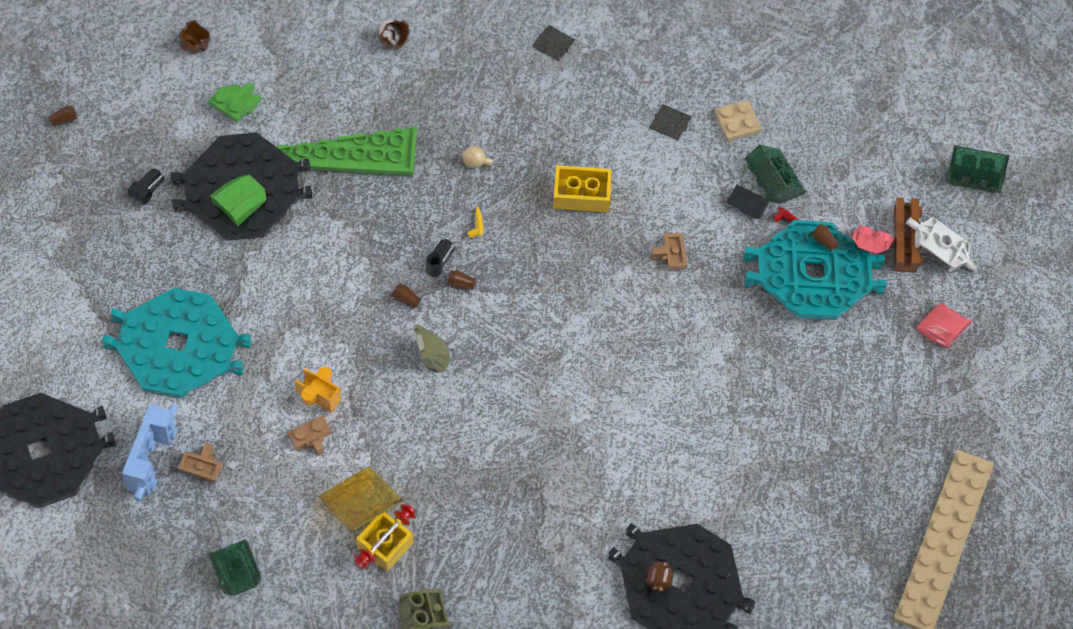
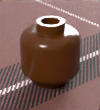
M654 562L653 565L648 567L646 585L652 588V592L664 593V590L671 588L674 572L669 567V564Z

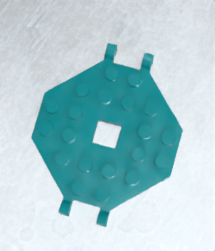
M794 220L785 230H781L771 238L770 242L762 245L759 249L745 247L744 262L758 259V273L746 272L744 286L752 287L759 284L797 318L837 320L869 292L885 293L884 288L887 287L886 280H873L872 267L882 270L885 255H870L866 250L863 252L856 246L857 244L854 240L838 231L837 226L832 222ZM820 224L827 226L835 240L839 243L832 252L815 241L811 235ZM805 263L823 264L824 277L808 276Z
M172 288L128 313H123L115 308L111 310L112 322L123 324L118 340L111 336L103 335V349H113L118 352L132 375L138 381L141 389L145 392L183 398L188 395V392L195 388L203 387L219 375L223 376L228 372L238 375L243 374V361L232 362L237 345L250 349L252 340H250L251 335H238L213 297L209 294ZM176 333L188 336L184 351L166 348L169 335Z

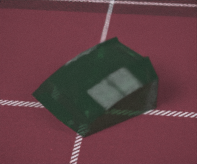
M247 539L207 554L224 594L230 596L238 595L255 588L262 579Z

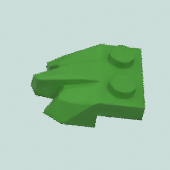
M248 83L243 87L239 84L221 87L208 100V103L238 123L246 114L250 115L257 108L262 98L259 95H252L255 90L254 84Z

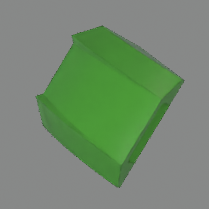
M242 175L223 185L210 198L212 203L219 207L238 226L266 201L265 189L253 177Z

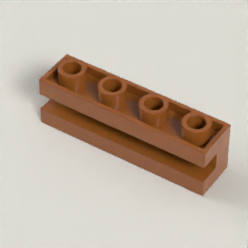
M897 197L895 201L894 271L917 273L918 267L922 266L923 256L919 255V250L922 249V246L918 249L915 247L916 232L906 224L910 217L917 223H921L919 222V217L922 216V206H919V199L912 198L910 203H904V198Z

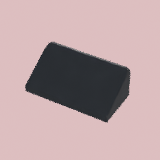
M736 184L726 203L760 219L763 217L770 200Z

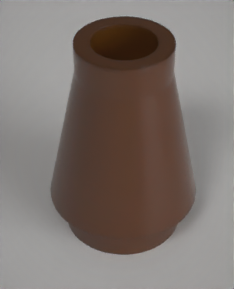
M66 105L48 116L52 126L73 123L74 120L78 119L73 105Z
M820 224L811 233L815 241L831 252L839 245L828 227Z
M457 269L456 271L451 270L447 285H451V288L474 289L476 278H472Z
M399 283L392 293V296L395 298L394 300L409 305L414 309L421 301L406 284L402 285Z

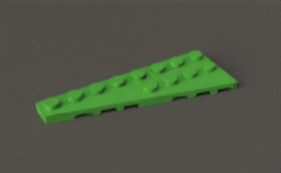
M417 126L402 130L401 128H395V131L383 132L381 130L375 134L364 135L361 133L337 137L334 140L325 141V139H320V142H301L300 145L288 146L287 144L276 147L296 162L309 158L311 170L413 176L418 129Z

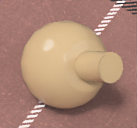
M470 146L462 153L464 163L470 168H479L483 164L491 166L493 163V159L485 157L484 151L478 146Z

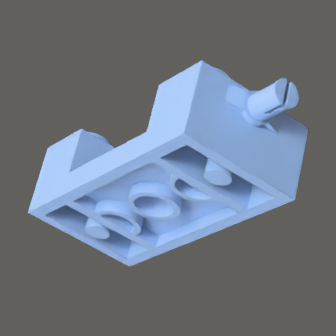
M174 404L170 405L169 410L149 405L123 469L122 476L126 490L135 493L133 499L136 501H141L143 495L149 497L151 490L154 491L156 488L155 470H153L152 462H149L148 458L150 452L154 451L156 442L170 445L171 440L175 439L178 428L175 425V414L178 406Z

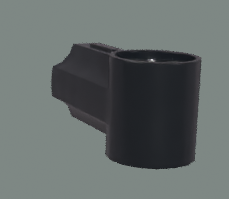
M156 168L151 169L139 182L135 181L129 187L128 196L142 205H146L152 198L155 189L165 180L164 176Z
M441 239L434 251L426 257L427 275L431 277L441 275L444 265L456 249V246L450 240Z

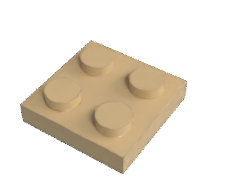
M749 100L716 108L714 111L727 142L762 132L761 125Z

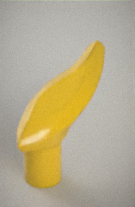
M476 206L475 211L476 228L467 231L470 238L478 235L482 236L484 232L482 214L478 206Z

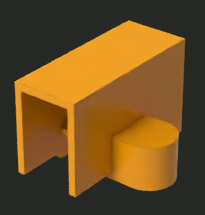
M324 366L314 374L304 368L305 380L303 383L295 380L296 392L301 395L302 403L306 406H311L315 403L332 413L341 401V392L338 386L331 383V369Z

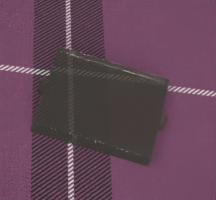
M548 25L542 33H539V37L532 44V47L559 61L565 53L569 52V48L575 42V39Z
M662 104L658 113L654 114V120L650 125V129L679 141L683 132L687 130V125L692 116Z

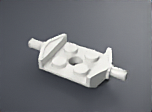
M911 217L907 220L906 224L916 232L915 247L917 249L923 246L950 266L949 272L962 265L973 272L976 271L978 265L969 260L971 245L961 236L934 217L920 224ZM942 238L948 242V245L943 243Z

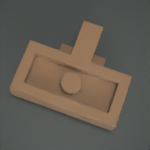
M664 234V244L660 245V247L652 248L651 259L662 260V262L667 261L668 270L687 269L688 264L683 234Z
M322 415L287 433L296 451L306 446L308 448L313 447L318 456L324 453V447L321 442L324 441L325 437L331 435L332 431Z
M205 443L202 452H197L196 454L188 451L184 452L178 466V471L216 483L223 464L214 460L212 456L214 451L213 445Z

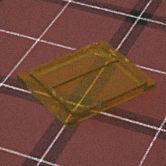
M370 466L319 495L325 507L351 532L402 502V498Z

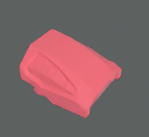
M862 225L857 227L852 237L859 248L874 253L886 251L894 243L892 235L882 231L874 232L873 229Z
M940 303L922 320L916 330L930 341L936 342L941 347L948 349L953 340H956L957 336L962 334L964 329L971 325L972 320L966 319L956 311Z

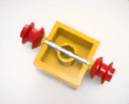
M401 504V511L394 512L396 519H393L382 510L356 538L357 549L360 555H354L353 558L357 568L369 570L368 564L370 562L378 564L388 572L414 544L413 533L403 526H409V519L416 518L413 507L408 504Z

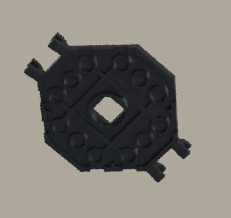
M257 132L219 136L185 173L170 172L173 185L185 183L186 194L185 201L182 199H172V207L174 212L188 210L227 241L265 237L270 232L269 230L272 226L278 223L287 213V210L299 199L313 198L311 185L304 186L299 189L298 172L311 171L309 158L296 162ZM250 175L265 189L266 201L237 226L230 217L212 203L210 196L236 177Z
M43 393L3 405L0 409V492L18 501L22 500L37 509L77 496L80 486L89 475L97 456L100 455L103 449L116 446L113 433L105 434L99 439L94 422L107 419L104 407H97L90 413ZM40 440H47L51 454L32 460L28 446Z
M630 523L626 528V536L635 540L630 550L623 556L619 550L612 547L608 553V560L620 566L631 619L647 629H738L737 625L728 622L737 607L743 608L749 614L755 608L756 601L743 596L731 544L699 524L641 532L637 526ZM654 562H665L669 564L674 573L677 570H682L693 577L694 580L685 593L673 585L670 589L664 590V593L652 592V588L646 585L647 569Z

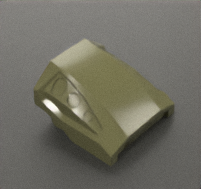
M414 325L413 328L421 360L428 370L435 369L438 373L445 371L451 360L447 343L423 326Z
M423 589L401 594L398 611L402 628H449L451 624L447 619L442 589Z

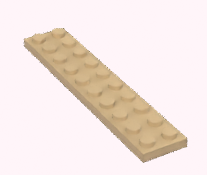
M957 449L893 621L913 629L935 628L994 466L993 462Z

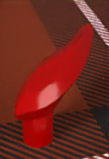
M781 207L778 208L779 212L772 217L776 223L783 218L789 223L799 220L788 210Z

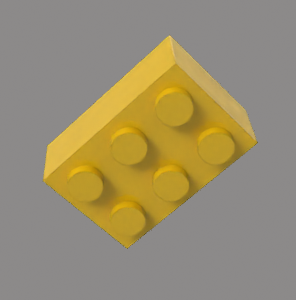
M556 165L553 209L609 213L612 169Z

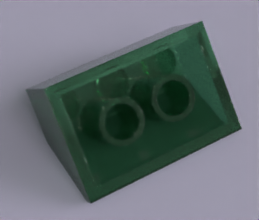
M759 144L744 158L748 163V169L754 173L757 178L756 182L763 188L765 197L770 202L783 203L806 193L805 188L780 149Z
M954 145L948 163L945 183L952 186L968 187L973 190L979 189L990 193H1001L1009 155Z

